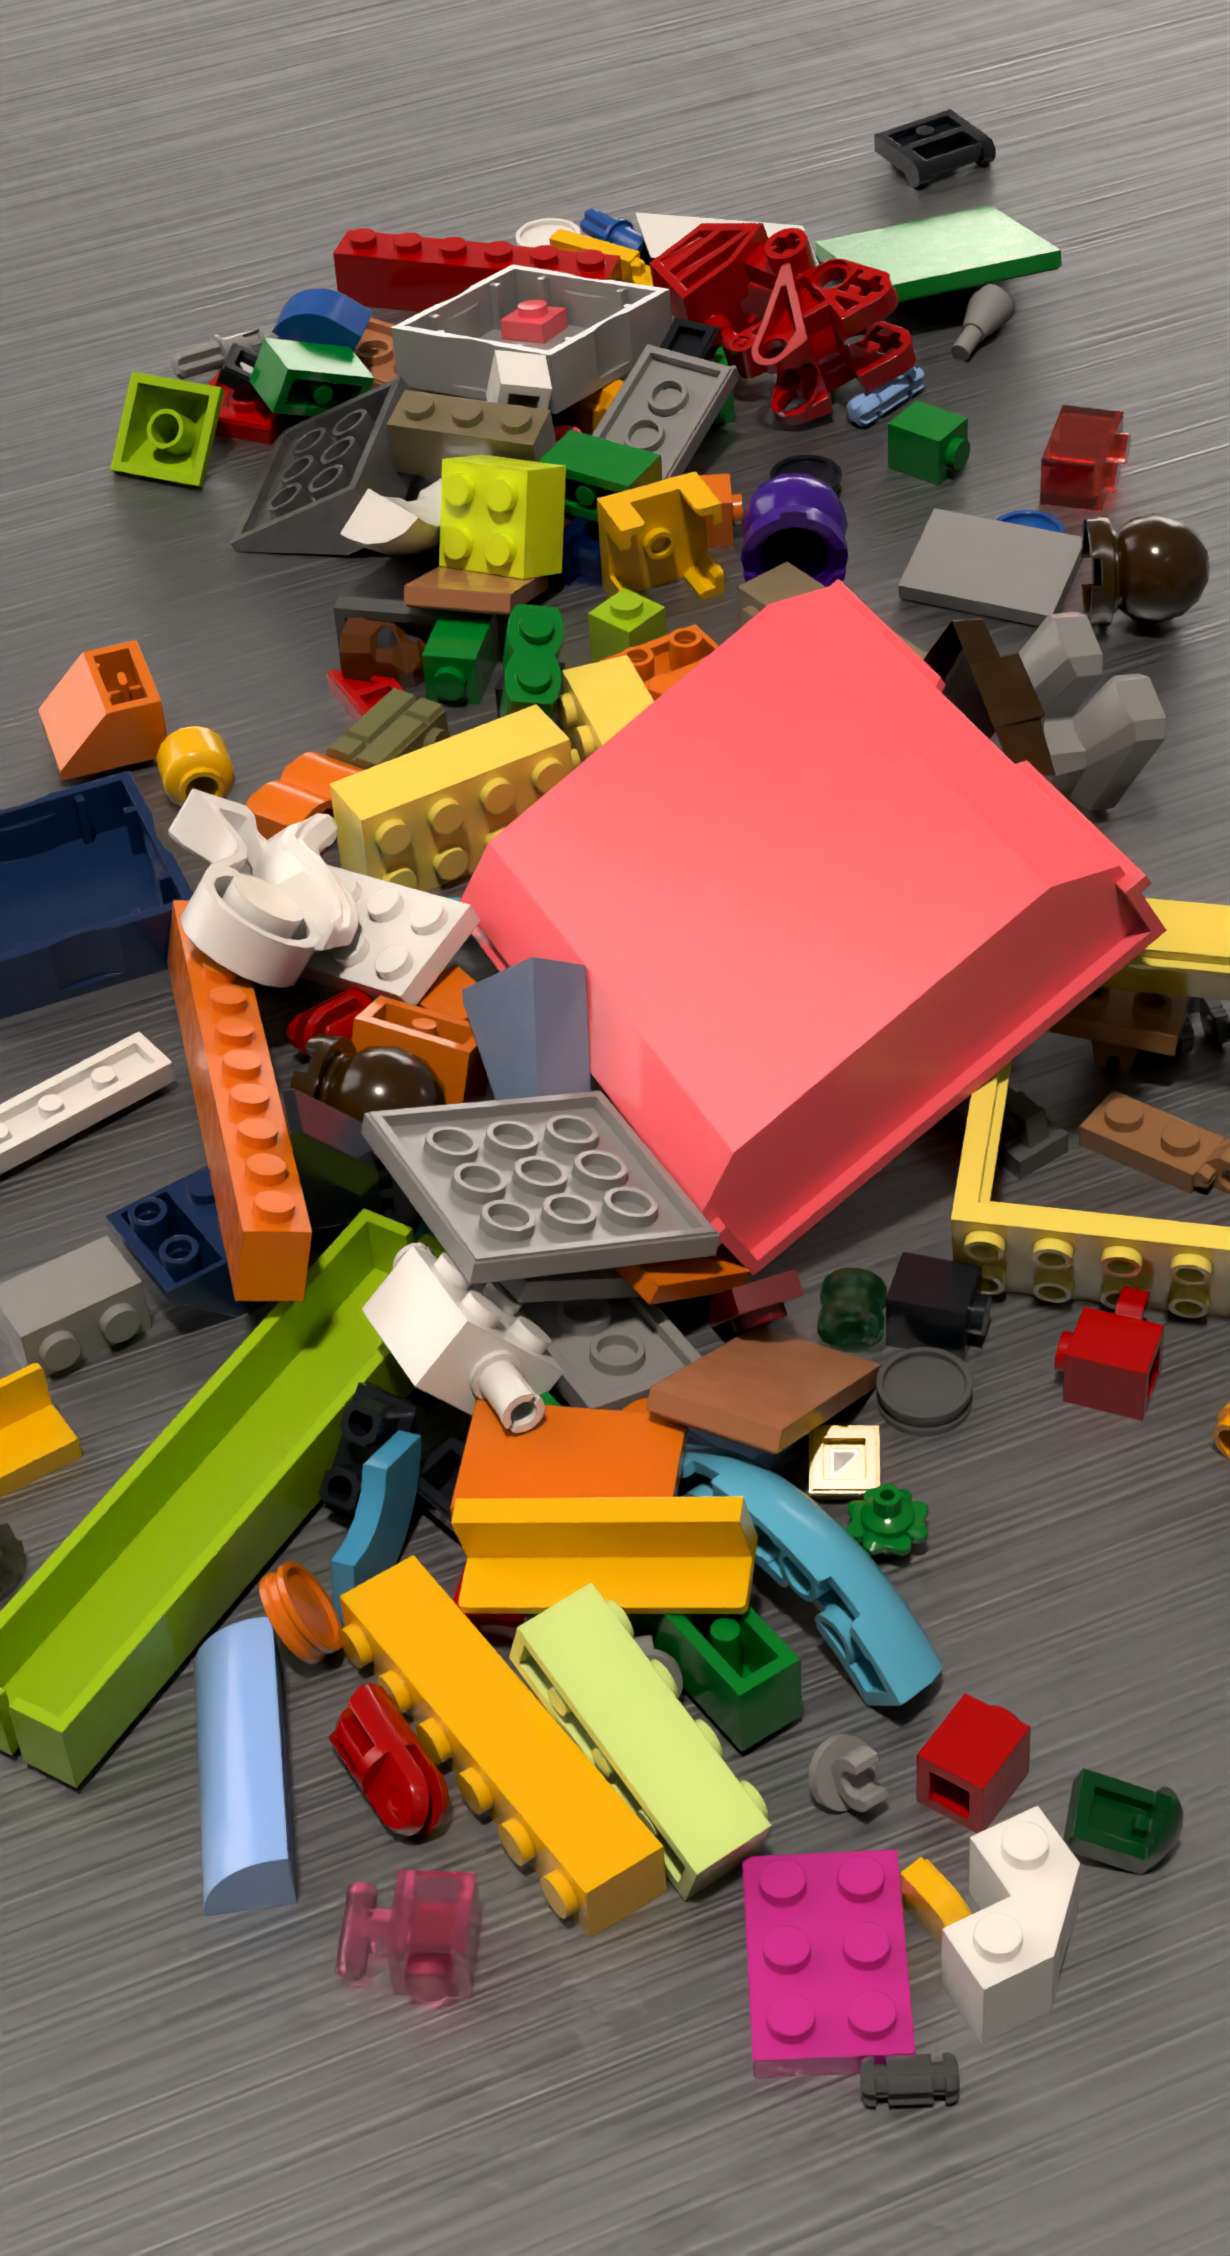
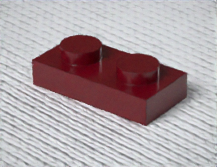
M796 1269L733 1287L703 1303L711 1327L731 1322L734 1334L788 1316L785 1303L804 1294Z

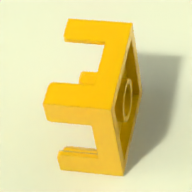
M696 471L597 498L602 584L604 591L609 597H612L623 588L639 594L638 591L683 578L700 599L725 593L723 569L707 550L706 516L714 525L722 524L721 502Z

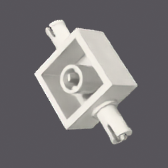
M411 1243L403 1247L393 1260V1270L364 1305L362 1311L413 1385L470 1415H473L476 1400H487L500 1417L503 1426L506 1429L510 1427V1430L514 1433L526 1432L535 1427L542 1419L545 1411L544 1402L539 1395L546 1391L549 1392L564 1373L547 1350L551 1344L549 1336L540 1327L519 1313L518 1310L522 1307L523 1303H518L498 1281L489 1282L486 1285L483 1283L470 1285L447 1253H442L437 1259L433 1250L429 1246L425 1249L426 1246L423 1243Z

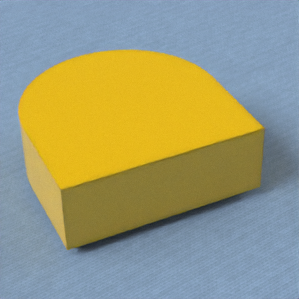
M920 1857L900 1873L903 1908L942 1947V1928L972 1915V1913L951 1883L928 1859L924 1860Z

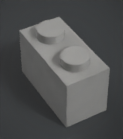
M108 1235L0 1283V1338L21 1368L38 1363L44 1370L46 1377L152 1328L143 1283Z

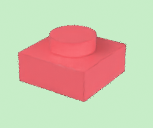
M544 300L523 301L518 304L516 310L500 320L502 339L546 343L568 327L567 309L547 306V302Z

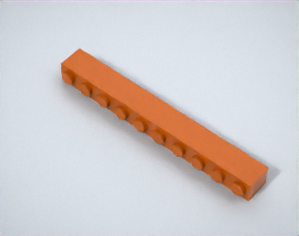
M173 900L167 965L235 1301H304L312 1230L252 980L241 977L218 964L192 942L184 932L180 922V917L189 901Z

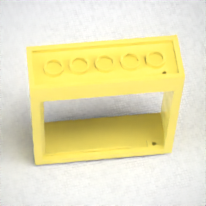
M1145 898L1167 931L1099 988L1105 987L1117 990L1230 1000V906ZM1012 1060L971 1094L951 1215L953 1261L982 1266L981 1294L996 1295L1003 1291L1035 1295L1037 1298L1047 1302L1061 1303L1075 1299L1101 1302L1105 1306L1115 1309L1123 1286L1150 1292L1147 1308L1170 1310L1175 1315L1185 1318H1199L1206 1314L1230 1317V1227L991 1201Z

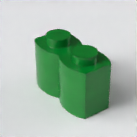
M516 604L508 620L503 656L504 683L500 718L537 704L555 723L561 688L559 661L564 635L563 619L557 607Z

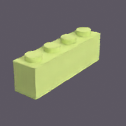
M591 1582L517 1627L509 1658L546 1710L664 1846L666 1876L686 1901L741 1865L742 1857L754 1856L759 1853L772 1826L768 1821V1810L755 1787L746 1780L739 1782L722 1759L723 1751L721 1744L713 1730L701 1719L694 1721L678 1700L677 1686L667 1668L656 1659L649 1661L633 1639V1627L624 1610L613 1600L606 1602Z

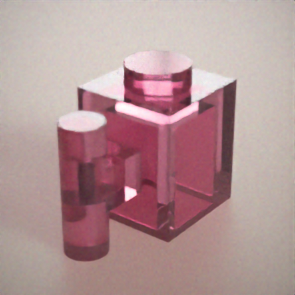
M398 1870L392 1910L376 1909L379 1892L374 1885L366 1882H355L349 1885L335 1964V1973L339 1977L347 1980L362 1979L366 1975L369 1954H386L393 1995L411 1996L428 2002L440 2001L447 1997L472 1998L482 1923L476 1873Z

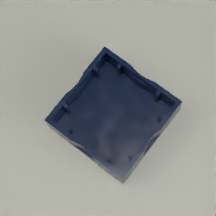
M130 771L55 791L19 806L0 809V1020L168 969L167 959L173 900L190 901L193 892L173 854L158 839L153 815Z

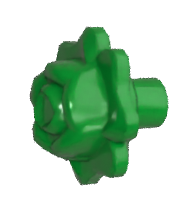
M882 1484L877 1488H869L865 1491L864 1501L854 1500L847 1506V1514L851 1521L846 1530L857 1542H862L863 1549L869 1555L881 1554L885 1557L907 1555L911 1552L912 1543H923L928 1538L929 1532L925 1525V1520L928 1516V1505L920 1501L912 1502V1494L907 1489H899L892 1484Z

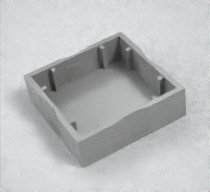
M512 264L470 286L458 296L436 304L391 327L397 378L402 376L407 385L412 388L487 401L486 392L495 350L546 355L552 386L548 410L553 414H557L629 373L647 344L660 347L672 325L670 289L615 280L590 279L564 272ZM544 300L547 302V306L567 309L568 327L546 343L502 339L500 320L516 310L518 304L523 301Z

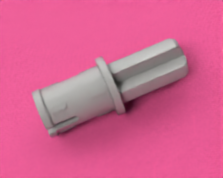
M258 327L226 337H221L220 335L211 336L208 344L180 351L171 357V364L175 375L183 380L214 370L219 372L233 342L259 353L265 336L263 332H259Z

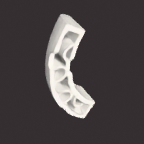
M442 478L421 490L417 500L409 502L397 497L381 496L368 488L340 534L359 546L387 555L403 556L440 548Z

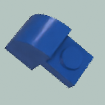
M323 288L308 289L295 294L285 303L272 333L278 335L277 339L351 347L354 351L363 336L373 311L337 291Z

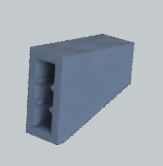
M531 957L462 990L463 1004L495 1100L591 1091L586 965Z

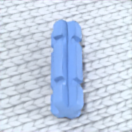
M913 366L906 373L874 391L867 393L865 390L847 403L846 407L849 412L846 416L850 423L855 422L859 427L869 425L878 417L907 400L908 397L922 390L925 385L922 378L925 375L921 367L916 369Z

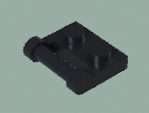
M951 109L874 134L875 152L904 172L908 183L914 188L929 183L931 177L972 163L980 166L992 162L996 156V149L992 139Z

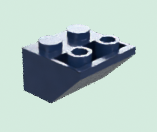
M208 1165L105 1216L108 1227L169 1302L234 1317H240L269 1302L235 1301Z

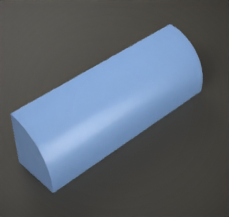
M266 1616L243 1620L217 1631L202 1644L194 1660L205 1916L297 1904L282 1667L276 1632Z

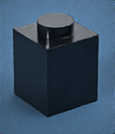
M902 1252L886 1297V1346L902 1349L934 1347L951 1352L965 1361L973 1335L984 1336L990 1317L991 1296L981 1294L982 1266Z

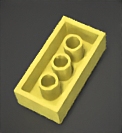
M535 704L330 783L333 814L338 825L337 843L341 869L423 892L474 873L488 842L573 771L570 739Z

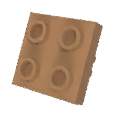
M1102 987L1096 989L1053 1025L1049 1032L1091 1040L1094 1062L1097 1066L1105 1067L1109 1056H1116L1119 1058L1120 1070L1129 1072L1139 1050L1175 1056L1192 997Z

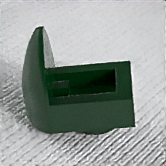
M1083 1768L1073 1780L1063 1841L1072 1853L1137 1874H1143L1157 1866L1176 1844L1183 1828V1809L1178 1795L1169 1787H1161L1159 1790L1153 1791Z

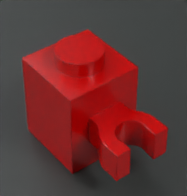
M1123 1286L1114 1313L1084 1307L1074 1333L1063 1331L1057 1346L1054 1370L1064 1373L1063 1402L1141 1421L1144 1420L1161 1374L1165 1326L1148 1322V1318H1144L1150 1298L1149 1291Z

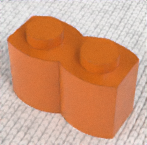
M315 751L306 752L285 767L279 780L271 781L249 797L246 806L255 816L258 832L268 840L289 825L304 821L317 813L327 814L334 818L329 784L365 769Z

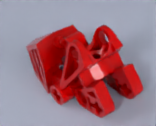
M701 223L649 263L653 287L670 289L671 313L674 318L720 327L724 339L719 348L723 347L728 365H736L740 377L743 379H753L763 373H777L771 408L776 420L782 424H801L832 413L831 391L854 378L857 379L867 393H870L906 373L917 361L913 340L909 331L880 321L889 316L898 306L899 298L890 274L883 270L839 258L830 259L817 265L809 239L805 231L799 228L782 229L768 238L763 223ZM845 279L844 282L835 287L824 288L827 283L833 280ZM865 335L861 340L855 343H844L847 339L853 336ZM794 398L807 399L800 408L791 411L784 410Z

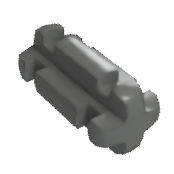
M943 2053V2061L932 2062L931 2054L885 2056L886 2064H874L873 2056H867L861 2060V2096L864 2104L868 2106H876V2098L888 2097V2106L934 2104L933 2095H945L946 2103H953L958 2100L960 2080L955 2055Z

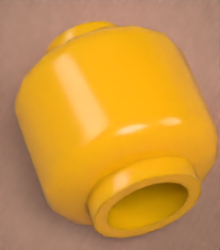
M190 726L180 728L169 734L160 744L156 756L158 772L164 792L172 803L182 808L192 788L224 799L231 792L235 781L234 766L228 747L218 733L206 727Z

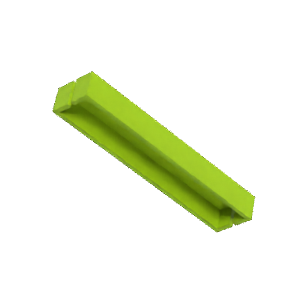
M363 1208L308 1269L304 1301H280L0 1611V1750L13 1755L20 1747L24 1762L77 1788L320 1501L319 1490L325 1471L332 1468L343 1433L339 1427L346 1404L353 1401L358 1382L373 1383L385 1391L405 1399L414 1390L415 1386L362 1311L364 1305L393 1270V1260L397 1253L403 1247L415 1243L414 1229L412 1227ZM424 1233L417 1241V1243H423L426 1246L425 1249L429 1246L437 1259L442 1253H447L438 1239L432 1235Z

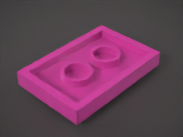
M897 1849L742 1857L754 2079L860 2074L861 2060L867 2056L874 2057V2064H886L885 2056L916 2054Z

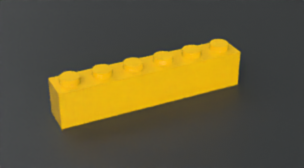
M414 1555L339 1596L345 1627L338 1631V1636L350 1661L359 1669L367 1665L377 1678V1685L385 1689L402 1714L406 1713L416 1725L417 1736L428 1751L433 1762L439 1765L445 1761L456 1774L458 1787L469 1807L478 1815L486 1811L498 1825V1834L501 1842L513 1861L519 1866L528 1862L539 1875L546 1899L561 1918L565 1919L571 1915L591 1939L667 1892L664 1846Z

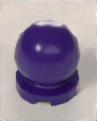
M808 473L779 474L759 485L745 508L741 526L744 535L741 561L745 582L787 561L825 587H829L837 579L843 582L848 560V546L845 538L848 523L844 507L831 486Z

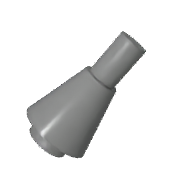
M988 283L975 286L972 289L962 326V333L951 348V354L955 359L966 361L979 342H982L1013 317L1015 313L1014 302L1003 288Z

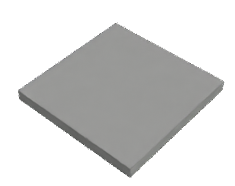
M602 1091L364 1113L361 1134L470 1285L716 1256L720 1234Z

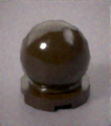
M1153 513L1131 519L1116 532L1114 528H1111L1108 516H1096L1095 519L1083 520L1081 558H1092V584H1082L1084 614L1087 615L1091 625L1110 626L1113 620V613H1116L1118 609L1134 621L1157 624L1182 616L1199 601L1209 578L1210 563L1208 551L1198 532L1183 521Z
M319 1032L305 1046L309 1051L315 1052L311 1058L307 1073L294 1071L290 1089H296L362 1123L364 1113L373 1111L447 1105L445 1085L427 1060L395 1046H368L356 1052V1048L350 1038Z

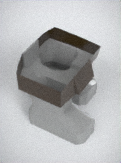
M1079 612L1048 614L1019 653L1000 657L983 618L954 620L950 622L923 660L946 684L942 694L1014 764L1027 760L1068 801L1088 811L1114 808L1166 739V715L1150 677L1139 673L1113 676L1078 711L1102 676L1103 653L1087 615Z

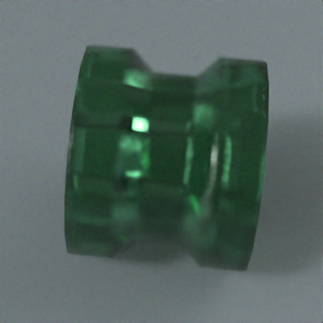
M850 1267L835 1270L825 1277L821 1284L820 1304L822 1308L818 1313L817 1333L825 1344L842 1352L859 1353L870 1350L881 1342L885 1330L883 1311L886 1308L887 1287L882 1278L871 1271Z

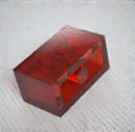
M1062 405L1041 459L1040 505L1102 511L1108 492H1117L1121 464H1127L1131 434L1123 432V411Z

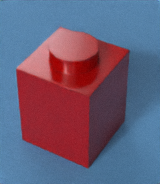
M964 1693L917 1754L916 1801L976 1833L986 1830L1029 1773L1031 1726L1021 1722L1012 1712L1001 1706H990Z

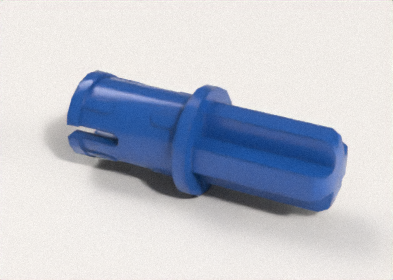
M593 208L584 212V219L580 222L582 232L595 239L640 251V259L645 262V265L650 266L649 263L655 258L650 257L643 234L635 231L632 223L626 219L615 220L602 211H596Z

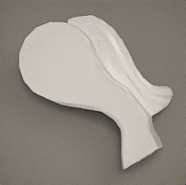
M192 788L168 830V835L183 849L211 864L205 871L180 917V922L186 935L200 950L218 964L241 977L262 985L278 988L295 985L315 950L327 951L335 947L351 945L358 928V910L351 893L343 881L327 866L320 856L321 851L331 846L337 837L338 825L335 819L330 815L317 813L304 821L289 825L266 840L258 832L255 816L246 805Z

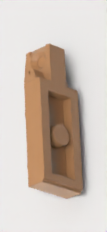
M1112 1090L1079 1126V1143H1081L1082 1147L1190 1194L1196 1187L1208 1188L1210 1186L1230 1195V1140L1115 1090Z

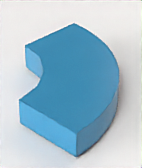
M399 1430L363 1464L361 1493L354 1520L343 1544L331 1559L333 1605L340 1622L343 1624L344 1620L339 1596L391 1568L397 1562L410 1524L416 1498L420 1471L421 1435Z

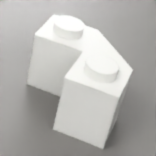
M1035 1806L970 1837L969 1893L981 1910L942 1928L941 1984L982 2044L1052 2010L1059 1984L1062 1962L1067 1944H1070L1077 1919L1080 1862L1039 1806Z

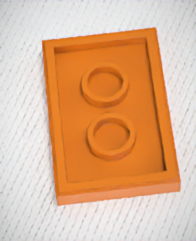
M476 1400L451 1502V1518L456 1498L677 1497L689 1428L686 1425L645 1412L545 1405L544 1415L535 1427L526 1432L514 1433L510 1430V1427L506 1429L503 1426L500 1417L487 1400Z

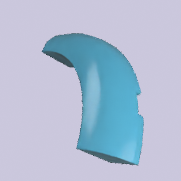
M686 1445L677 1497L744 1496L758 1536L755 1562L780 1586H790L798 1596L805 1601L813 1602L821 1613L814 1618L817 1630L843 1665L866 1705L901 1706L933 1682L942 1671L943 1662L930 1639L888 1577L835 1518L792 1483L749 1457L714 1446Z

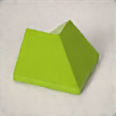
M132 371L110 470L203 488L225 389Z

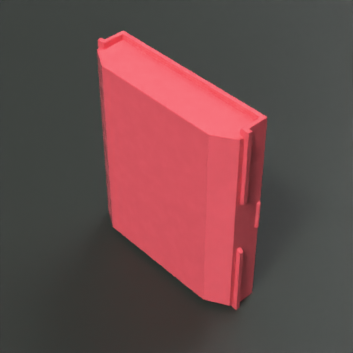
M839 579L829 587L770 603L490 840L462 898L459 900V902L470 904L479 917L480 922L471 934L499 972L531 957L586 965L590 1073L613 1102L612 1105L720 1234L718 1246L723 1243L743 1266L751 1271L750 1273L753 1276L1167 931L1141 893L1152 884L1148 877L1027 760L1014 764L942 694L946 685L942 678Z

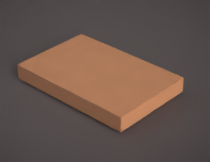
M439 566L404 585V605L412 608L509 615L516 604H526L548 589L549 575L519 579Z

